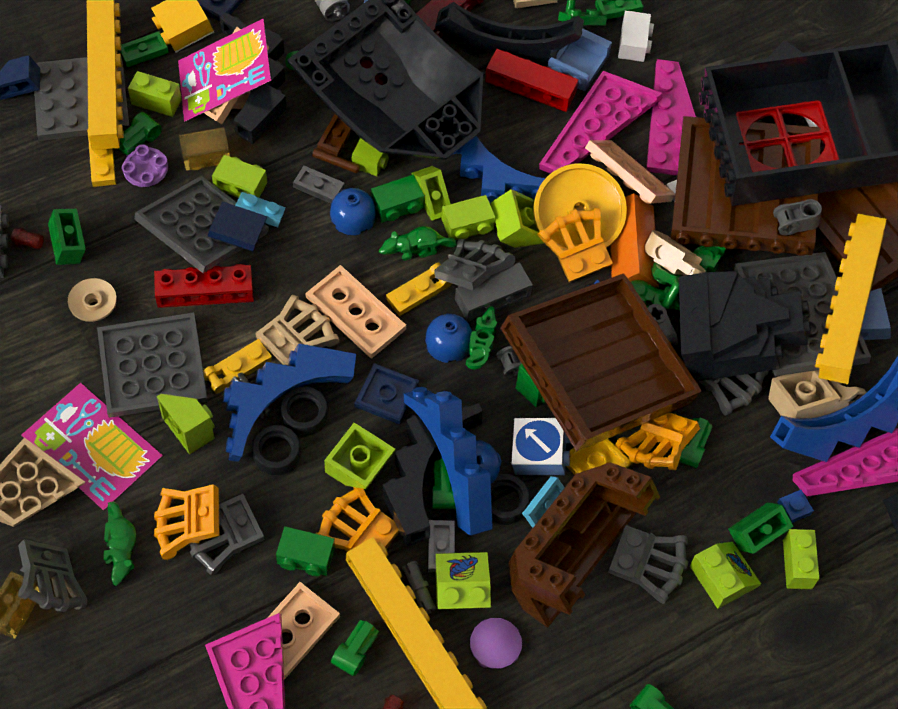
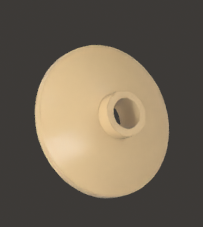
M97 278L86 279L77 283L68 295V306L71 313L78 319L88 322L98 321L107 317L114 310L117 302L116 292L112 285Z

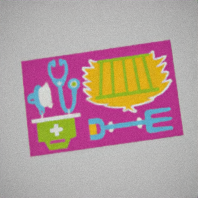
M264 19L178 60L184 122L271 81Z
M82 383L78 384L21 435L85 481V484L78 488L102 510L107 508L109 502L114 501L163 456L119 416L109 418L106 405Z

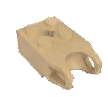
M819 370L772 378L768 399L782 416L796 419L815 418L843 409L867 392L863 388L845 387L840 382L818 378ZM859 395V397L856 400L851 401L854 397Z

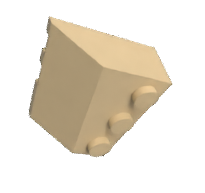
M23 438L0 464V522L15 527L85 484V481L26 438Z

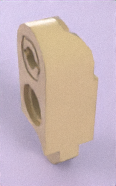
M652 230L645 244V252L654 258V262L675 275L687 276L706 272L699 265L702 258L675 240H672L671 237Z

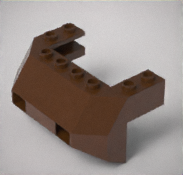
M611 462L575 474L515 549L509 561L512 592L525 612L547 628L560 612L571 615L573 612L572 606L579 598L583 599L585 596L584 591L579 587L618 538L625 526L628 525L636 513L646 516L649 513L647 509L654 500H659L660 495L650 476Z

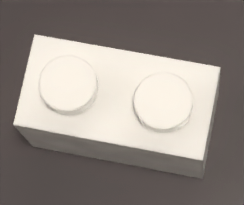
M625 11L618 58L644 62L645 54H650L652 41L648 40V36L652 37L654 26L653 23H650L651 14Z

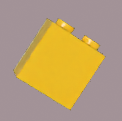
M165 0L151 8L155 14V17L152 18L158 30L163 29L164 32L161 33L164 42L166 45L171 44L175 52L214 33L208 18L197 0Z

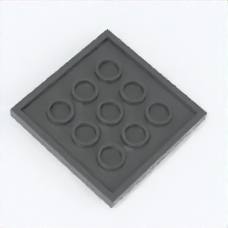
M121 55L122 67H118V71H121L122 85H118V89H122L123 102H119V106H122L123 120H119V124L123 125V131L130 127L124 64ZM87 57L38 62L37 65L40 67V90L34 91L39 141L88 135Z
M202 175L135 213L134 219L202 273L244 249L208 237L209 229L222 201L232 205H236L237 202ZM266 224L259 239L268 233L269 227Z
M194 312L97 327L106 407L109 418L160 410L157 396L160 394L195 398L199 403L208 402Z

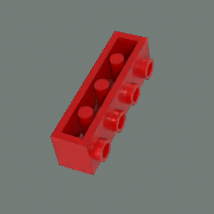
M496 49L486 68L485 82L567 112L577 92L579 80L571 75L563 74L550 67L539 65Z
M251 265L214 266L205 273H202L195 267L180 270L163 269L162 271H154L155 299L158 308L253 302Z

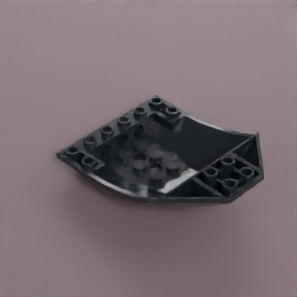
M404 0L366 1L287 60L319 98L349 128L381 153L446 160L481 131L483 72L481 73L449 47ZM368 60L372 63V67L364 68L360 62ZM379 74L386 76L387 83L384 85L376 83L375 76Z

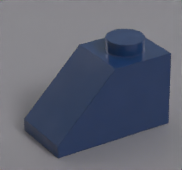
M29 55L9 60L0 70V100L40 90V67Z

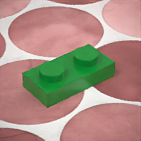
M641 0L595 1L599 14L606 16L607 19L622 17L625 11L639 13L643 11Z
M156 32L122 44L119 53H121L126 67H130L167 54L168 48L160 32Z

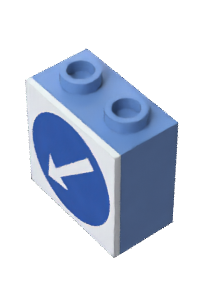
M556 418L514 419L512 467L515 475H565V466L570 465V452L566 451V444L571 442Z

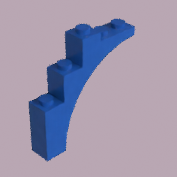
M477 136L455 152L456 154H462L460 177H467L469 179L482 178L481 196L486 195L489 203L510 189L535 199L540 185L546 179L517 171L504 164L485 148Z
M298 344L294 351H290L288 365L292 366L266 362L262 369H258L256 376L257 384L233 380L229 388L225 387L223 402L227 403L226 411L236 412L232 413L230 417L229 428H233L232 438L228 437L226 443V452L230 453L229 460L239 462L243 455L247 436L254 422L264 409L279 397L287 394L294 388L324 382L349 383L354 376L356 354Z
M898 356L879 382L852 404L831 414L815 418L796 419L781 415L770 438L784 449L827 462L838 441L860 448L871 426L893 433L898 423Z
M417 387L412 392L404 393V403L422 419L441 453L453 491L457 526L469 535L491 530L490 472L477 464L476 436L463 428L462 400L452 395L451 392L442 391L434 394L424 387Z

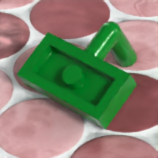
M567 0L566 12H559L558 20L561 22L579 16L584 20L583 25L606 26V16L599 14V10L586 9V12L575 9L576 0Z
M654 262L651 268L654 279L661 284L666 285L669 283L672 285L662 302L664 308L670 309L679 293V277L682 275H675Z

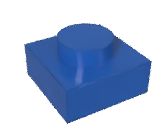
M802 490L784 496L777 502L783 506L791 523L811 515L814 511Z

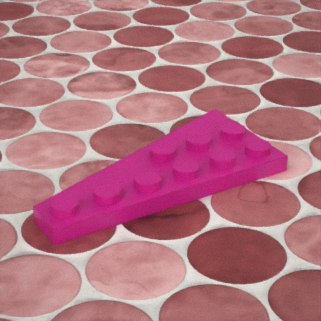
M657 59L653 90L662 93V100L652 106L646 170L654 173L677 175L683 116H696L679 62Z
M603 71L539 163L540 170L551 174L563 166L578 164L591 154L585 148L590 140L611 139L662 100V93Z
M898 428L894 429L893 433L887 432L862 443L860 448L855 446L830 457L827 462L821 461L794 473L793 482L806 496L898 482Z
M275 614L205 645L228 709H285L282 614Z

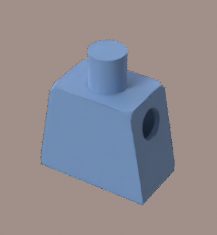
M881 288L870 291L861 328V335L864 340L891 338V327Z

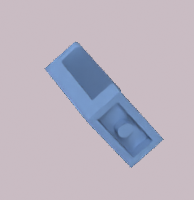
M582 29L581 38L560 49L556 59L550 58L548 67L579 79L577 88L586 91L609 57L612 42Z

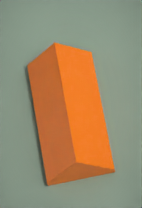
M633 193L625 197L627 206L625 224L617 239L610 245V258L613 263L611 265V277L624 273L630 282L642 280L655 288H659V282L652 276L651 268L654 264V258L645 252L646 241L652 230H655L654 206L644 202L638 195Z

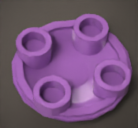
M142 144L138 145L126 157L122 164V171L126 180L132 185L150 187L159 183L165 177L168 171V160L160 150Z
M489 618L481 621L474 628L470 637V648L480 666L501 669L518 660L522 650V638L518 629L511 622L502 618Z

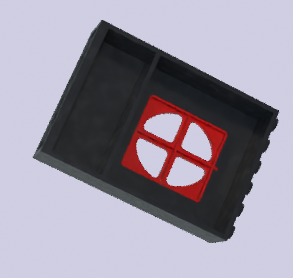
M896 39L705 67L704 77H701L702 91L699 92L700 104L705 106L704 119L710 125V141L715 143L714 156L716 160L720 161L719 174L721 179H725V196L730 197L732 206L898 182V44ZM788 113L803 116L813 121L821 129L817 132L789 135L782 115ZM766 116L774 118L779 131V137L748 141L746 139L747 131L754 122ZM813 139H821L824 142L825 148L816 160L810 164L797 165L792 149L793 144L809 142ZM782 145L788 167L773 168L757 161L750 151L762 149L766 146Z

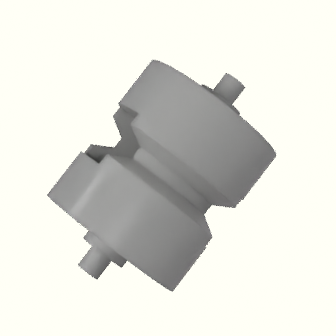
M315 0L327 21H336L343 18L350 9V4L347 0Z

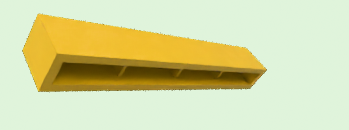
M87 0L88 136L92 150L120 148V138H124L123 125L119 124V120H123L122 106H119V102H123L122 89H118V85H122L121 71H118V67H122L121 54H118V50H121V39L117 37V33H121L120 20H117L121 13L120 5L115 3V0Z
M858 214L856 223L851 222L848 236L852 237L851 241H846L844 254L847 255V259L842 258L839 270L843 275L842 277H837L835 291H838V295L832 296L830 310H834L833 315L828 314L825 329H829L828 334L823 333L820 348H824L823 354L818 353L815 367L820 368L818 378L845 384L849 383L887 220L885 218Z
M374 537L346 552L348 565L439 709H487L484 701L480 697L476 698L471 691L473 685L467 675H461L457 669L458 662L453 653H447L443 647L444 640L437 629L433 630L429 625L428 621H430V618L423 607L418 608L414 601L416 597L409 585L404 586L400 579L402 575L395 564L391 565L386 558L388 553L381 542L377 543Z

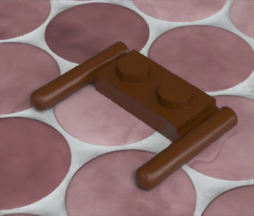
M334 114L319 140L317 148L314 149L312 157L354 173L360 171V165L339 157L353 130Z

